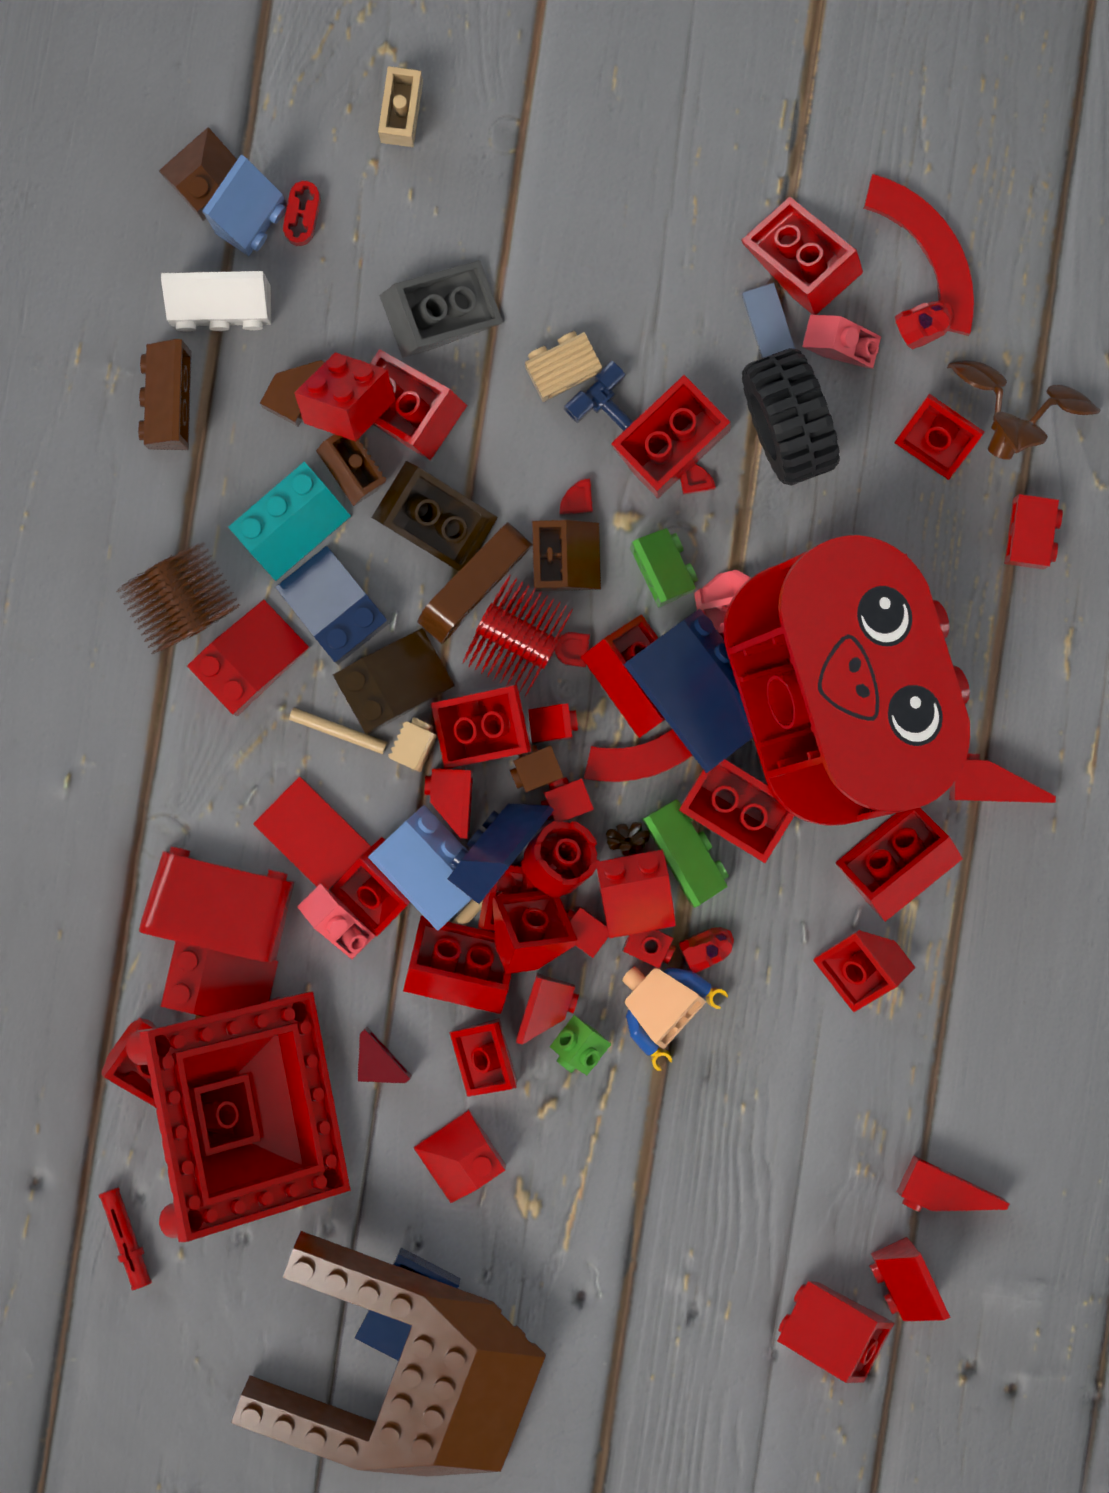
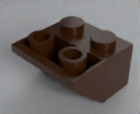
M574 520L532 521L535 592L601 590L599 523Z

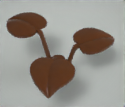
M968 360L952 362L947 366V368H952L969 385L995 392V414L993 416L994 422L991 426V429L995 432L987 449L992 455L1004 460L1012 459L1014 453H1019L1028 447L1041 445L1046 442L1047 434L1035 423L1052 405H1058L1062 410L1077 415L1100 413V409L1077 390L1063 385H1051L1046 391L1051 398L1042 405L1030 421L1021 420L1012 414L1001 412L1003 389L1001 387L1006 386L1007 380L996 369L981 362Z

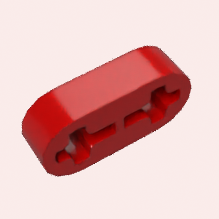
M309 181L295 183L289 193L283 232L286 239L295 246L308 244L315 232L321 196L317 187ZM304 190H309L310 195L314 199L307 200L304 211L301 210V201L297 194L302 195ZM300 216L303 217L302 223L307 232H302L299 237H295L294 232L290 228L297 226Z

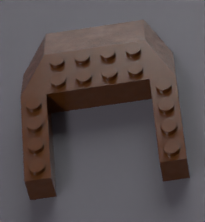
M301 1231L291 1252L283 1278L411 1325L406 1342L376 1422L250 1375L240 1396L231 1423L360 1471L426 1477L501 1472L546 1354L535 1343L530 1342L526 1338V1334L517 1325L513 1326L501 1314L502 1310L493 1301Z

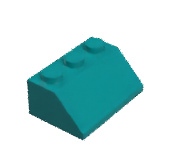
M304 461L228 526V528L271 577L277 581L352 516Z

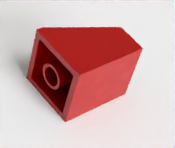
M663 849L596 862L599 889L609 939L676 926L669 874Z
M808 1281L806 1285H801L794 1297L796 1305L791 1315L787 1314L780 1323L778 1331L781 1334L777 1341L845 1383H864L895 1323L819 1282Z

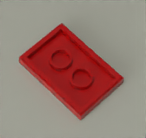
M301 776L253 823L316 887L321 883L328 890L371 847Z

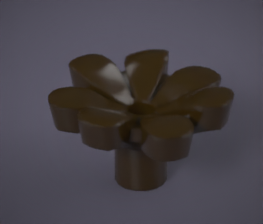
M633 822L630 829H628L627 824H619L616 826V829H609L606 832L607 844L611 850L620 849L623 857L635 855L636 849L640 850L645 847V843L649 841L650 833L646 830L642 831V823Z

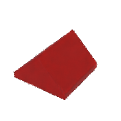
M928 394L894 443L947 480H950L985 431L931 394Z
M500 1018L449 1032L467 1097L517 1088V1079Z

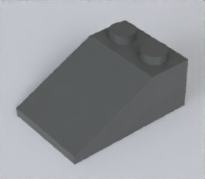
M480 260L395 283L379 295L402 358L438 348L503 323Z

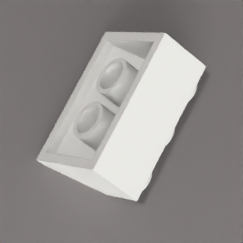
M263 271L161 273L166 318L172 327H176L177 331H196V326H209V329L213 331H226L230 329L229 325H243L245 330H261L263 325H271V285Z

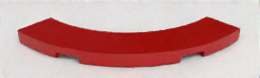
M872 174L863 209L890 219L900 227L905 228L917 240V244L926 255L936 275L939 301L949 303L953 309L954 320L948 331L969 336L974 310L973 283L968 262L954 232L944 218L918 194L890 179Z
M673 729L655 740L632 747L601 748L591 746L584 779L598 782H627L649 778L673 769L693 755Z

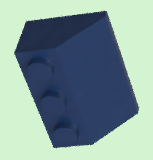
M508 803L500 814L494 810L482 825L487 830L482 832L478 829L466 844L471 848L469 852L462 848L451 862L455 869L447 879L480 904L554 809L548 805Z

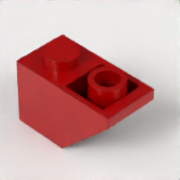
M568 703L528 709L532 744L572 739V732L578 731L576 710L569 711Z

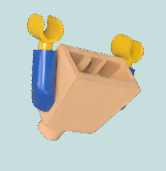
M633 967L625 974L622 980L633 991L624 1002L629 1008L626 1019L630 1036L647 1056L651 1055L653 1067L657 1071H662L661 1066L656 1062L659 1056H666L672 1063L671 1055L665 1047L707 1002L711 1007L720 1009L721 1007L713 1002L714 995L721 993V995L728 998V994L724 990L711 988V984L691 970L669 967L661 971L658 968H654L645 976L637 967Z

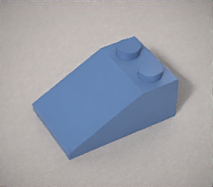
M240 155L203 209V213L216 235L247 256H250L253 250H260L267 239L265 232L272 222L277 224L284 215L286 201L283 194L246 157Z

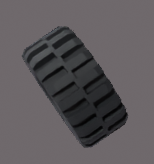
M788 348L748 363L742 371L744 394L761 446L779 481L792 486L834 470L840 461L837 434L834 430L832 416L829 413L828 404L821 391V386L805 355L800 350Z

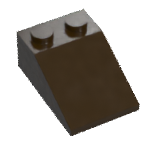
M405 461L371 518L457 571H460L476 554L498 517L420 467Z
M423 628L361 658L333 674L339 688L367 735L455 686Z

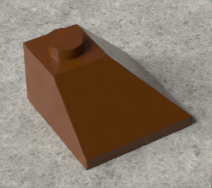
M208 127L165 164L159 172L204 221L206 217L203 209L237 159Z

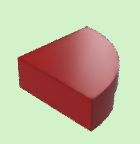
M697 464L692 466L680 478L683 495L716 490L712 476Z
M590 478L578 481L567 490L561 500L560 515L593 513Z

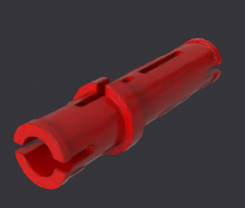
M117 1187L99 1194L98 1196L101 1199L120 1253L117 1258L119 1263L123 1262L131 1290L133 1291L151 1284L152 1280L149 1277L142 1254L145 1252L143 1246L139 1247L130 1218L120 1194V1188Z

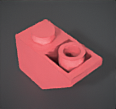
M810 315L802 347L825 358L865 368H873L881 336L842 316Z
M321 883L297 906L315 930L351 959L375 937Z

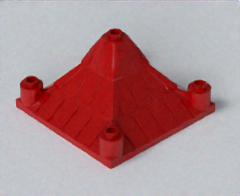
M313 991L276 997L267 1002L159 1028L138 1030L128 1038L127 1054L135 1064L148 1065L154 1102L157 1107L156 1113L160 1133L162 1134V1145L165 1161L168 1166L171 1192L174 1198L173 1203L165 1206L159 1217V1226L165 1236L178 1238L179 1242H189L351 1191Z

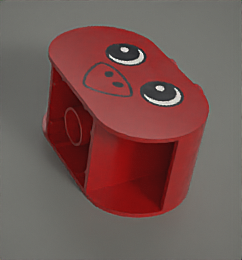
M860 535L841 536L827 540L796 557L769 567L751 577L741 586L732 598L725 615L723 630L725 647L767 784L773 796L787 811L804 821L817 825H847L920 808L938 799L953 785L963 769L969 750L970 720L965 704L969 700L970 689L965 674L959 667L952 664L945 638L949 634V619L946 610L939 601L932 599L926 579L911 559L896 547L876 538Z

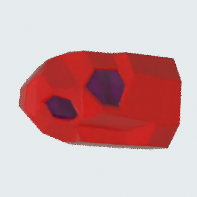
M943 301L925 302L912 309L902 311L895 316V322L906 345L911 349L924 346L944 336L951 328L954 320L952 307L949 303Z
M715 927L678 942L689 969L697 973L726 959L732 952L734 938L730 930Z

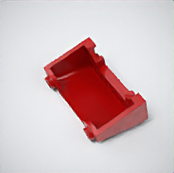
M173 846L170 847L169 852H162L141 918L140 933L269 963L276 960L295 883L294 881L287 880V873L268 869L267 875L250 873L196 860L189 857L190 850Z

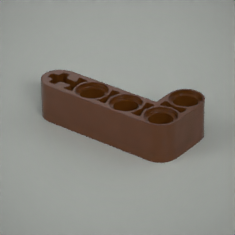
M507 522L433 597L423 609L417 623L439 643L443 644L457 630L473 608L522 559L533 544Z

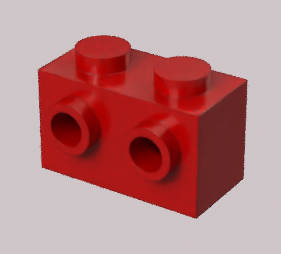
M1022 494L1013 498L1004 564L1044 570L1050 567L1051 562L1056 561L1058 542H1054L1055 529H1060L1063 517V510L1058 509L1059 500Z

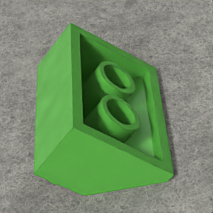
M675 799L642 818V821L658 849H663L666 863L689 903L696 908L727 888L728 886L724 880L729 875L720 860L716 862L712 860L708 850L713 847L703 830L699 833L696 832L691 823L693 819L679 811L682 804H680L678 799Z

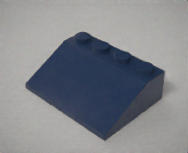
M698 609L624 664L706 773L753 738L724 639L701 609Z

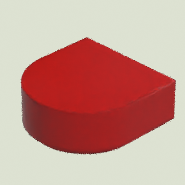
M568 632L558 638L560 641L555 649L558 660L568 666L586 668V664L581 656L588 651L590 634Z

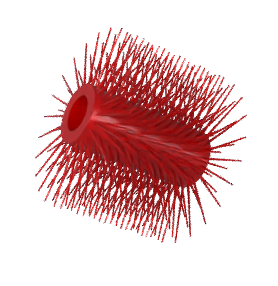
M509 575L499 593H497L494 602L489 605L476 629L474 639L465 654L463 663L471 654L480 635L483 636L472 655L469 667L477 657L483 644H485L486 639H488V642L481 653L475 670L489 651L492 642H494L495 645L485 661L481 674L488 666L499 646L501 648L493 661L494 663L487 677L492 673L504 649H507L508 651L502 659L493 681L512 652L514 654L506 667L500 683L504 680L517 655L520 656V659L510 675L511 677L506 687L517 672L523 659L527 661L515 685L521 679L529 662L533 665L519 693L525 686L535 666L539 667L525 694L526 697L541 669H545L560 641L558 638L572 610L569 612L556 637L552 636L562 618L567 605L549 634L546 631L561 602L556 606L544 630H541L540 627L554 599L551 601L546 612H544L537 627L534 626L548 595L543 600L537 613H535L531 624L528 623V620L542 593H539L525 619L522 620L536 589L534 588L519 616H515L529 588L528 585L515 608H513L512 613H510L523 582L515 591L512 599H510L506 610H504L503 607L513 591L512 589L517 578L511 584L498 607V601L510 580L511 575Z

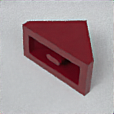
M368 1027L362 1030L359 1037L358 1082L406 1083L412 1077L410 1072Z

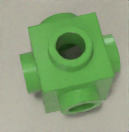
M573 1015L550 1045V1048L559 1055L556 1061L566 1070L572 1073L576 1068L587 1076L611 1046V1043L593 1027Z

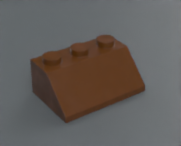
M182 339L147 344L146 354H141V373L146 374L145 387L140 388L139 401L140 407H145L144 420L139 421L138 434L139 440H144V446L151 450H189L192 351Z

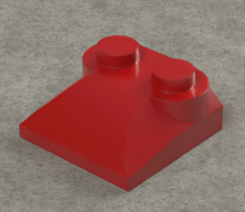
M139 1018L127 1027L110 1051L101 1073L107 1080L157 1108L154 1102L148 1065L133 1063L127 1054V1041L132 1033L138 1030L157 1028L153 1022Z

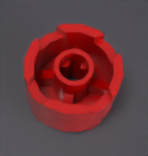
M553 821L544 827L527 845L521 861L522 871L534 887L550 897H561L562 895L570 894L594 874L596 862L599 861L597 860L595 848L597 841L591 832L578 822Z

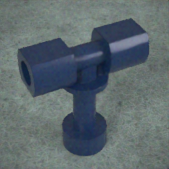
M611 361L595 376L594 380L596 382L587 391L583 392L580 390L564 406V411L576 423H579L592 409L596 413L603 410L623 431L626 430L633 421L612 401L616 395L612 390L625 378L626 374L615 362Z

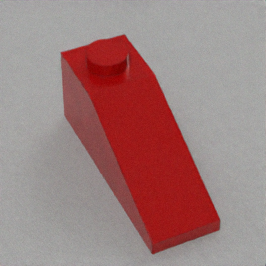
M968 753L962 771L950 787L949 800L1056 803V796L991 761L980 760V754Z
M914 1155L896 1191L904 1198L902 1204L918 1212L921 1211L922 1207L930 1211L1007 1210L1010 1205L1004 1198Z

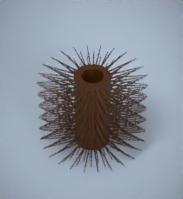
M195 545V548L186 549L179 555L170 556L160 561L145 572L140 573L142 575L133 578L134 580L128 582V584H123L127 589H131L125 593L131 596L129 598L132 601L137 602L129 607L135 609L138 606H144L142 609L139 608L134 612L136 615L144 612L143 616L139 617L140 620L145 621L151 616L154 617L150 621L148 620V622H143L146 627L152 624L151 628L145 630V632L148 634L160 628L158 633H153L148 637L149 640H153L154 637L162 636L156 639L157 641L153 642V644L151 643L150 647H154L155 644L159 645L167 640L165 644L152 651L153 654L156 651L160 652L165 648L167 649L181 640L184 641L197 635L213 623L218 622L217 620L226 617L231 611L233 612V610L237 609L236 606L235 608L234 606L229 609L227 608L228 604L234 603L233 599L223 604L220 603L228 599L227 596L229 597V595L226 593L220 597L221 593L227 591L225 587L220 588L219 591H213L222 585L220 581L218 585L217 583L214 584V581L218 580L216 576L205 579L209 575H213L214 571H204L210 568L208 564L203 565L202 568L199 567L209 559L207 557H203L202 560L199 558L205 554L202 551L199 552L200 548Z

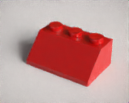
M683 375L611 443V446L634 475L659 499L682 475L730 432L731 422Z
M642 614L602 639L581 656L638 738L665 720L624 666L628 660L658 639V636Z
M723 760L708 773L702 768L679 808L680 812L763 863L767 862L794 818V815L776 800L768 785L727 760Z
M916 808L894 814L835 863L865 901L886 922L963 858L951 838L921 808Z
M421 916L403 992L501 1014L508 993L511 974H506L496 950L495 933L447 922L437 931L424 916Z

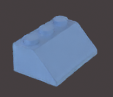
M425 805L407 819L368 856L437 931L472 899L447 879L455 869L451 862L462 848L467 849Z

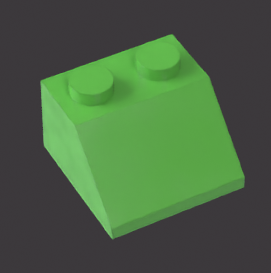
M668 528L632 541L630 550L658 608L695 591L694 583L698 581V578L691 563L685 565L680 556V552H683L684 549L676 533L670 535Z

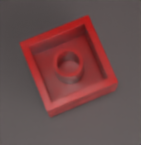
M337 352L294 392L304 424L355 442L396 401L387 369Z

